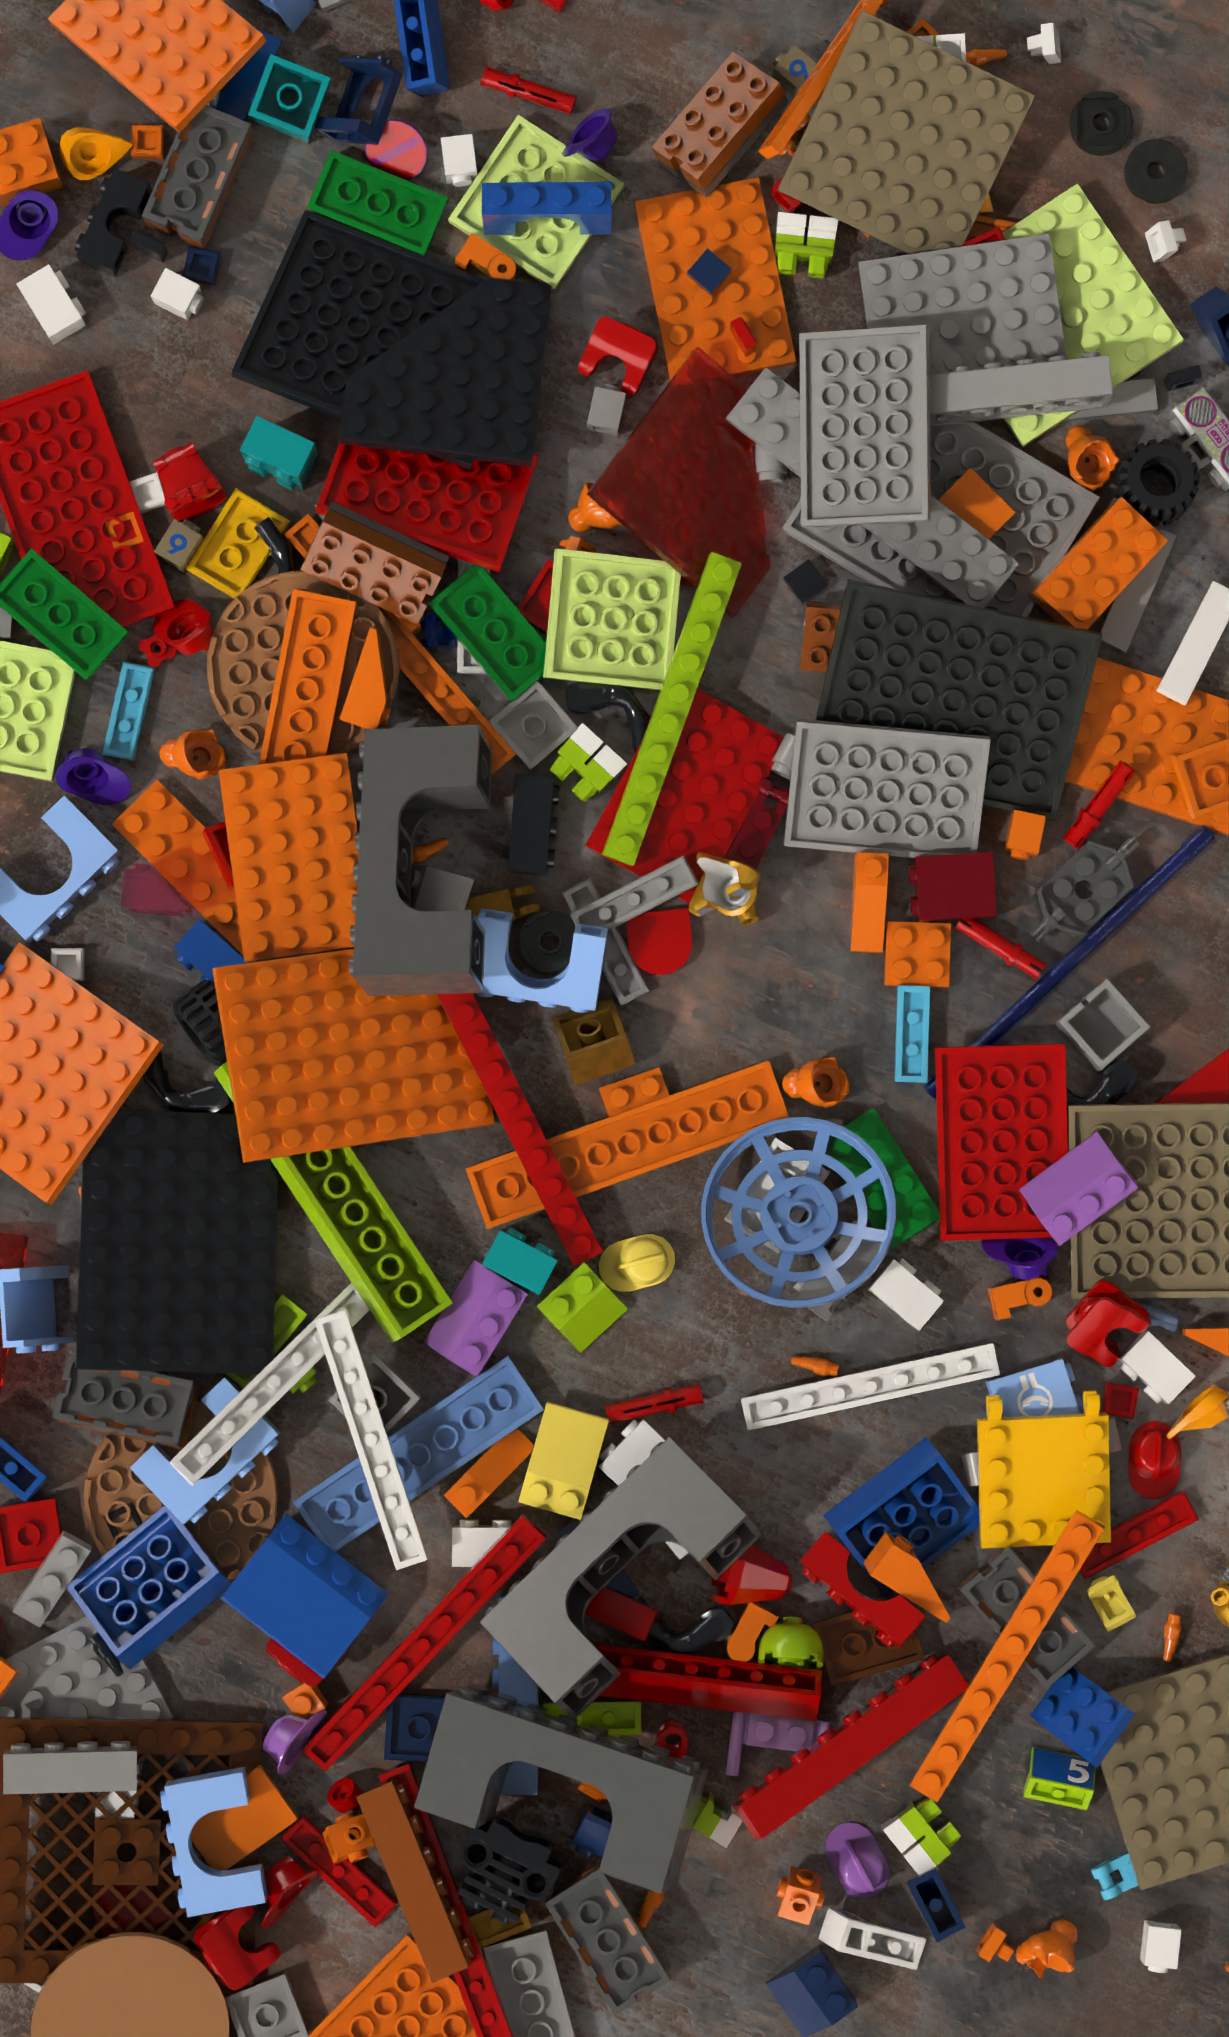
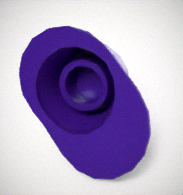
M602 108L587 116L574 130L562 155L568 157L578 152L590 161L606 160L618 139L617 131L611 121V111Z
M26 190L18 193L9 202L0 217V252L7 258L16 261L27 260L34 257L43 248L59 219L58 207L50 196L38 190Z
M90 748L78 749L74 752L68 751L65 756V762L58 768L55 775L57 784L62 790L101 805L120 803L129 796L131 790V782L127 774L118 767L107 763L100 752Z
M1051 1238L989 1239L981 1241L983 1251L990 1258L1005 1263L1009 1273L1021 1280L1046 1278L1049 1273V1263L1058 1251L1056 1242Z

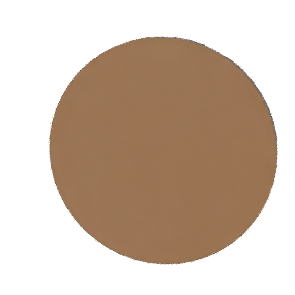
M303 571L279 573L254 583L227 606L220 616L209 643L207 679L209 690L219 715L235 736L253 750L261 753L292 590L299 589L357 601L327 755L351 752L359 747L360 741H364L365 728L339 719L370 627L379 629L389 699L387 708L391 709L396 696L400 672L399 654L394 634L387 619L377 605Z
M201 1401L196 1403L186 1445L216 1417ZM108 1434L100 1443L92 1458L84 1486V1511L89 1532L102 1556L117 1545L116 1542L119 1537L128 1536L131 1531L137 1529L131 1515L129 1503L133 1502L142 1523L165 1506L130 1469L145 1452L155 1445L153 1443ZM159 1445L171 1459L181 1451V1449ZM232 1447L202 1477L219 1473L228 1463ZM260 1452L252 1460L256 1465L242 1479L236 1475L228 1483L232 1488L219 1501L213 1497L204 1505L208 1511L195 1524L191 1520L185 1523L229 1581L240 1574L271 1534L275 1525L279 1493L277 1476L269 1453L264 1456ZM124 1506L127 1512L113 1518V1521H111L109 1513ZM104 1515L110 1525L116 1526L119 1534L115 1538L112 1536Z
M116 1933L91 1943L87 1942L75 1949L50 1973L41 1987L35 2002L31 2022V2037H229L228 2007L220 1984L206 1963H203L197 1956L191 1953L187 1947L169 1938L151 1933Z

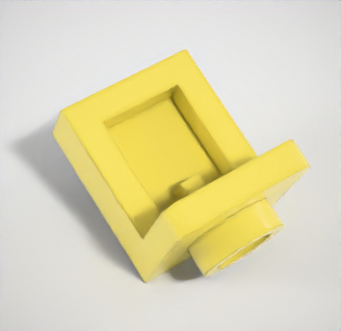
M1115 1575L1110 1577L1102 1576L1094 1580L1086 1590L1088 1598L1107 1632L1136 1618L1135 1612L1120 1588Z

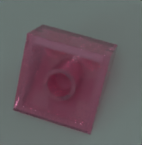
M133 864L132 869L124 868L121 895L122 909L128 913L193 917L191 908L168 881L156 871V868H152V865Z

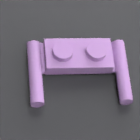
M733 1711L725 1774L738 1776L742 1744L795 1752L803 1747H807L809 1750L818 1743L816 1738L829 1729L830 1721H813Z

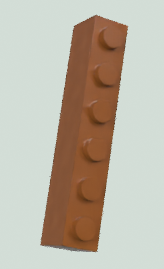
M395 1779L358 1795L356 1798L432 1983L468 1968L473 1963L471 1959L474 1957L473 1947L468 1938L463 1939L459 1930V1926L462 1925L459 1913L455 1907L450 1908L446 1895L449 1894L447 1884L442 1876H437L433 1864H436L433 1850L430 1845H424L420 1835L424 1832L422 1823L417 1814L412 1815L408 1806L411 1798L404 1783L400 1785L398 1779Z

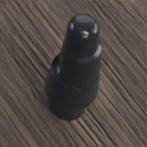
M98 1631L88 1638L93 1645V1651L100 1659L105 1661L117 1677L121 1676L124 1671L119 1659L116 1658Z

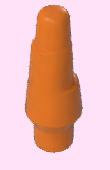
M972 49L966 53V62L976 67L987 62L1007 58V51L1005 49Z
M444 837L425 845L414 846L412 864L421 863L440 852L441 849L449 845L448 839Z
M792 1356L791 1358L792 1365L812 1370L813 1373L821 1376L831 1375L837 1377L840 1364L832 1363L828 1359L807 1356Z
M1169 1612L1168 1621L1164 1624L1165 1646L1163 1660L1166 1662L1172 1661L1182 1631V1615L1174 1612Z
M648 1890L638 1920L642 1928L647 1926L655 1909H658L664 1900V1892L658 1893Z

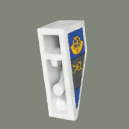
M829 1907L818 1938L839 1952L917 1970L926 1943V1938L857 1914Z

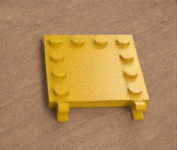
M1096 1390L1083 1391L1084 1413L1039 1416L1002 1417V1399H1000V1396L986 1395L987 1418H977L980 1546L982 1549L1005 1548L1006 1546L1055 1545L1076 1509L1105 1526L1096 1543L1111 1542L1109 1415L1106 1412L1099 1413L1100 1395L1097 1394Z

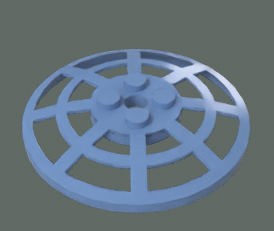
M789 1117L770 1121L751 1129L736 1139L722 1153L713 1166L705 1184L701 1202V1223L705 1242L713 1260L723 1275L737 1288L751 1297L771 1305L788 1308H806L828 1304L848 1295L860 1287L877 1270L885 1258L893 1239L896 1224V1199L892 1181L885 1165L876 1152L861 1137L845 1127L827 1120L810 1117ZM809 1130L817 1132L813 1151L790 1150L773 1155L764 1139L773 1134L786 1131ZM830 1136L841 1139L854 1147L867 1159L872 1167L855 1178L853 1173L841 1162L826 1155ZM753 1144L762 1162L757 1164L746 1175L737 1191L720 1186L719 1182L731 1162L742 1151ZM791 1161H810L805 1177L799 1176L786 1179L779 1165ZM822 1165L837 1172L846 1181V1184L831 1192L824 1184L818 1181ZM767 1171L774 1186L768 1191L764 1200L747 1195L754 1182ZM877 1179L880 1180L883 1187L887 1206L885 1230L866 1227L867 1204L862 1189ZM852 1195L856 1199L858 1208L857 1225L839 1221L837 1204ZM714 1198L733 1204L732 1227L737 1242L720 1249L715 1241L712 1226ZM743 1208L759 1212L763 1227L762 1230L748 1237H745L742 1226ZM797 1208H803L809 1213L808 1219L803 1223H795L790 1219L791 1213ZM834 1234L852 1237V1241L846 1250L836 1260L832 1261L824 1246L828 1244ZM862 1240L881 1243L877 1254L868 1267L855 1280L846 1285L838 1269L843 1267L854 1256ZM770 1241L776 1248L782 1251L777 1268L763 1261L752 1249ZM813 1253L821 1267L808 1272H790L795 1255ZM744 1254L756 1268L773 1277L768 1293L759 1291L744 1282L729 1267L726 1260ZM826 1276L834 1289V1292L810 1299L781 1298L786 1281L807 1282Z

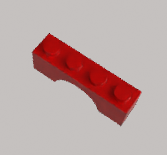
M825 1531L800 1560V1565L804 1568L801 1573L813 1584L816 1585L820 1581L829 1589L826 1594L839 1606L846 1603L854 1611L851 1613V1616L862 1626L866 1627L870 1624L878 1631L876 1637L890 1649L895 1645L900 1650L925 1621V1615L901 1595L885 1601H874L861 1596L852 1587L847 1575L850 1551Z

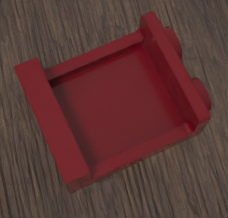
M993 852L916 856L913 859V864L908 865L909 884H915V896L910 897L911 916H917V922L981 918L982 920L994 919L997 916Z

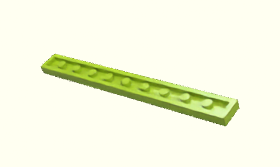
M711 552L708 556L602 852L603 856L630 866L635 864L742 565L740 562Z

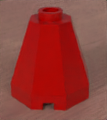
M751 1545L716 1581L711 1577V1586L717 1587V1593L711 1592L712 1600L718 1603L735 1605L781 1599L785 1592L788 1593L790 1591L793 1576L792 1573H789L787 1565Z

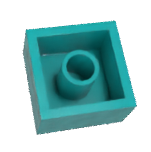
M270 54L248 113L249 120L309 143L329 90L331 78Z
M256 416L240 449L245 460L244 462L249 465L248 470L262 477H265L266 473L277 478L276 483L292 491L295 487L304 490L320 457L314 442L259 416Z
M510 1227L507 1232L500 1230L482 1265L540 1295L558 1262V1259L553 1257L556 1251L539 1242L536 1247L525 1243L524 1241L527 1236Z

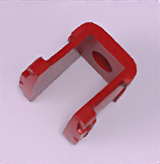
M192 442L184 445L183 448L179 446L164 453L163 457L152 461L163 487L164 503L173 520L176 519L179 522H183L185 519L192 521L201 517L204 513L207 514L217 509L218 505L227 500V496L218 478L203 463Z

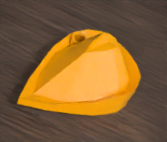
M76 127L67 130L61 136L60 156L69 174L79 180H90L112 167L133 146V143L119 136L93 128Z
M1215 1384L1204 1389L1186 1407L1166 1437L1170 1439L1180 1431L1211 1428L1228 1418L1224 1402L1229 1396L1228 1393Z

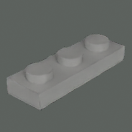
M64 1530L13 1606L12 1612L41 1627L65 1591L66 1586L71 1582L91 1552L92 1546Z

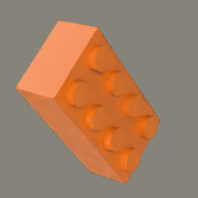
M41 118L0 129V207L8 205L18 193L26 190H38L43 193H49L64 188L47 131Z
M1120 497L1105 510L1028 596L1058 624L1087 630L1168 540L1125 499Z

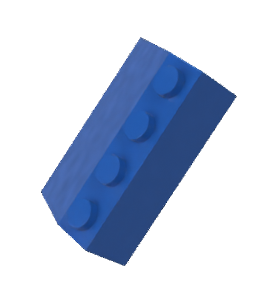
M927 1437L823 1515L884 1597H887L894 1590L870 1576L863 1562L885 1532L895 1538L901 1535L914 1545L912 1550L924 1569L979 1527L978 1505Z
M163 1506L68 1584L66 1588L116 1658L131 1669L226 1591L232 1583L185 1524L183 1525L166 1506Z
M286 1514L222 1595L221 1599L324 1679L389 1594Z

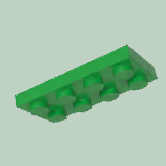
M331 150L307 205V211L426 257L449 198Z
M30 549L0 584V607L87 682L130 634L33 549Z
M473 564L428 603L510 702L515 700L544 674L546 642L483 567Z
M874 1108L843 1126L861 1137L876 1152L885 1165L892 1181L896 1199V1224L888 1251L940 1219L938 1208ZM830 1136L826 1155L841 1162L853 1173L855 1178L872 1167L867 1159L854 1147L841 1139ZM877 1179L862 1190L867 1204V1220L873 1228L885 1230L887 1206L883 1187L880 1180Z

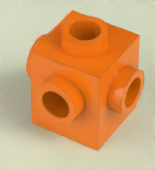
M353 1812L341 1815L334 1819L336 1824L326 1827L322 1833L333 1864L348 1858L350 1863L360 1861L369 1856L367 1851H370L375 1845L363 1814L355 1817Z
M791 1866L787 1878L781 1877L777 1888L776 1896L780 1897L778 1916L809 1925L815 1908L821 1909L826 1890L821 1889L822 1875L816 1874L809 1869Z

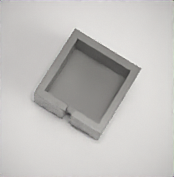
M1108 979L1100 982L1081 999L1083 1004L1081 1002L1077 1003L1054 1023L1096 1071L1105 1068L1150 1028Z

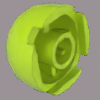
M784 1617L782 1623L773 1625L763 1634L759 1645L758 1663L765 1664L766 1660L772 1662V1665L809 1669V1664L817 1663L818 1669L823 1666L824 1662L823 1642L817 1631L809 1625L802 1624L801 1618Z

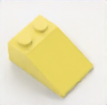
M547 1401L518 1502L581 1520L609 1419Z

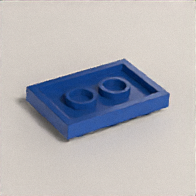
M1071 1667L1051 1685L1030 1717L1098 1768L1135 1713L1074 1667Z

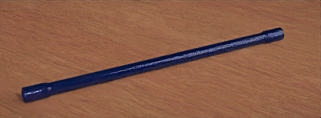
M1201 825L1182 843L1181 847L969 1046L994 1045L1184 865L1199 855L1215 839L1212 832L1204 825ZM935 1075L923 1088L936 1101Z

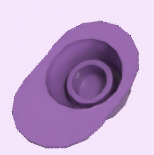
M325 1709L318 1711L308 1720L293 1715L283 1716L271 1726L262 1743V1749L279 1763L277 1768L279 1775H285L297 1762L302 1753V1746L324 1723L328 1713Z
M846 1822L836 1826L826 1839L825 1853L840 1885L848 1894L856 1898H869L877 1895L884 1889L888 1881L889 1867L874 1836L866 1827L858 1823Z

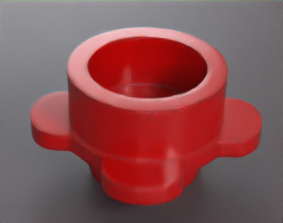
M156 633L149 639H142L139 642L140 651L145 652L148 657V664L154 668L159 667L162 662L169 658H174L177 650L172 645L167 644ZM160 646V651H155V647Z

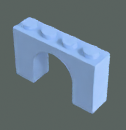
M63 796L41 817L67 844L71 852L72 870L66 883L53 893L33 895L25 892L0 867V915L24 940L30 943L34 939L37 942L50 931L51 928L48 925L56 917L59 919L65 917L73 909L74 905L72 902L80 894L84 897L91 892L97 885L94 880L102 872L105 874L110 873L119 864L120 860L118 857L122 854L66 796Z
M481 908L478 920L485 930L483 993H475L476 995L481 997L505 996L512 1002L537 1001L539 1005L549 1008L557 1007V1005L568 1006L571 1010L580 1013H586L589 1010L595 1011L608 928L577 923L568 966L554 977L536 979L520 972L510 958L509 938L513 913Z
M227 1376L205 1395L201 1401L217 1416L241 1390ZM263 1415L232 1446L231 1456L226 1466L215 1475L201 1477L193 1486L169 1464L172 1459L158 1444L153 1445L130 1469L183 1525L189 1520L195 1524L208 1511L204 1505L213 1497L219 1501L232 1488L228 1483L236 1475L242 1479L256 1466L252 1460L260 1452L266 1456L279 1444L275 1438L281 1432Z
M245 1767L170 1780L164 1786L165 1791L160 1792L163 1811H169L171 1822L166 1824L169 1844L174 1843L176 1856H172L173 1872L175 1876L180 1875L182 1888L178 1889L179 1905L181 1909L186 1908L187 1917L266 1903L268 1898L262 1864L231 1870H217L207 1866L198 1858L191 1841L193 1826L202 1816L213 1811L249 1804L250 1794Z

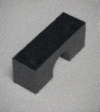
M116 168L113 169L111 176H105L100 188L101 199L98 205L94 204L88 215L87 221L90 223L85 234H80L75 245L76 255L80 263L116 277L128 248L124 240L110 234V226L117 217L122 215H129L141 220L153 191L149 182Z

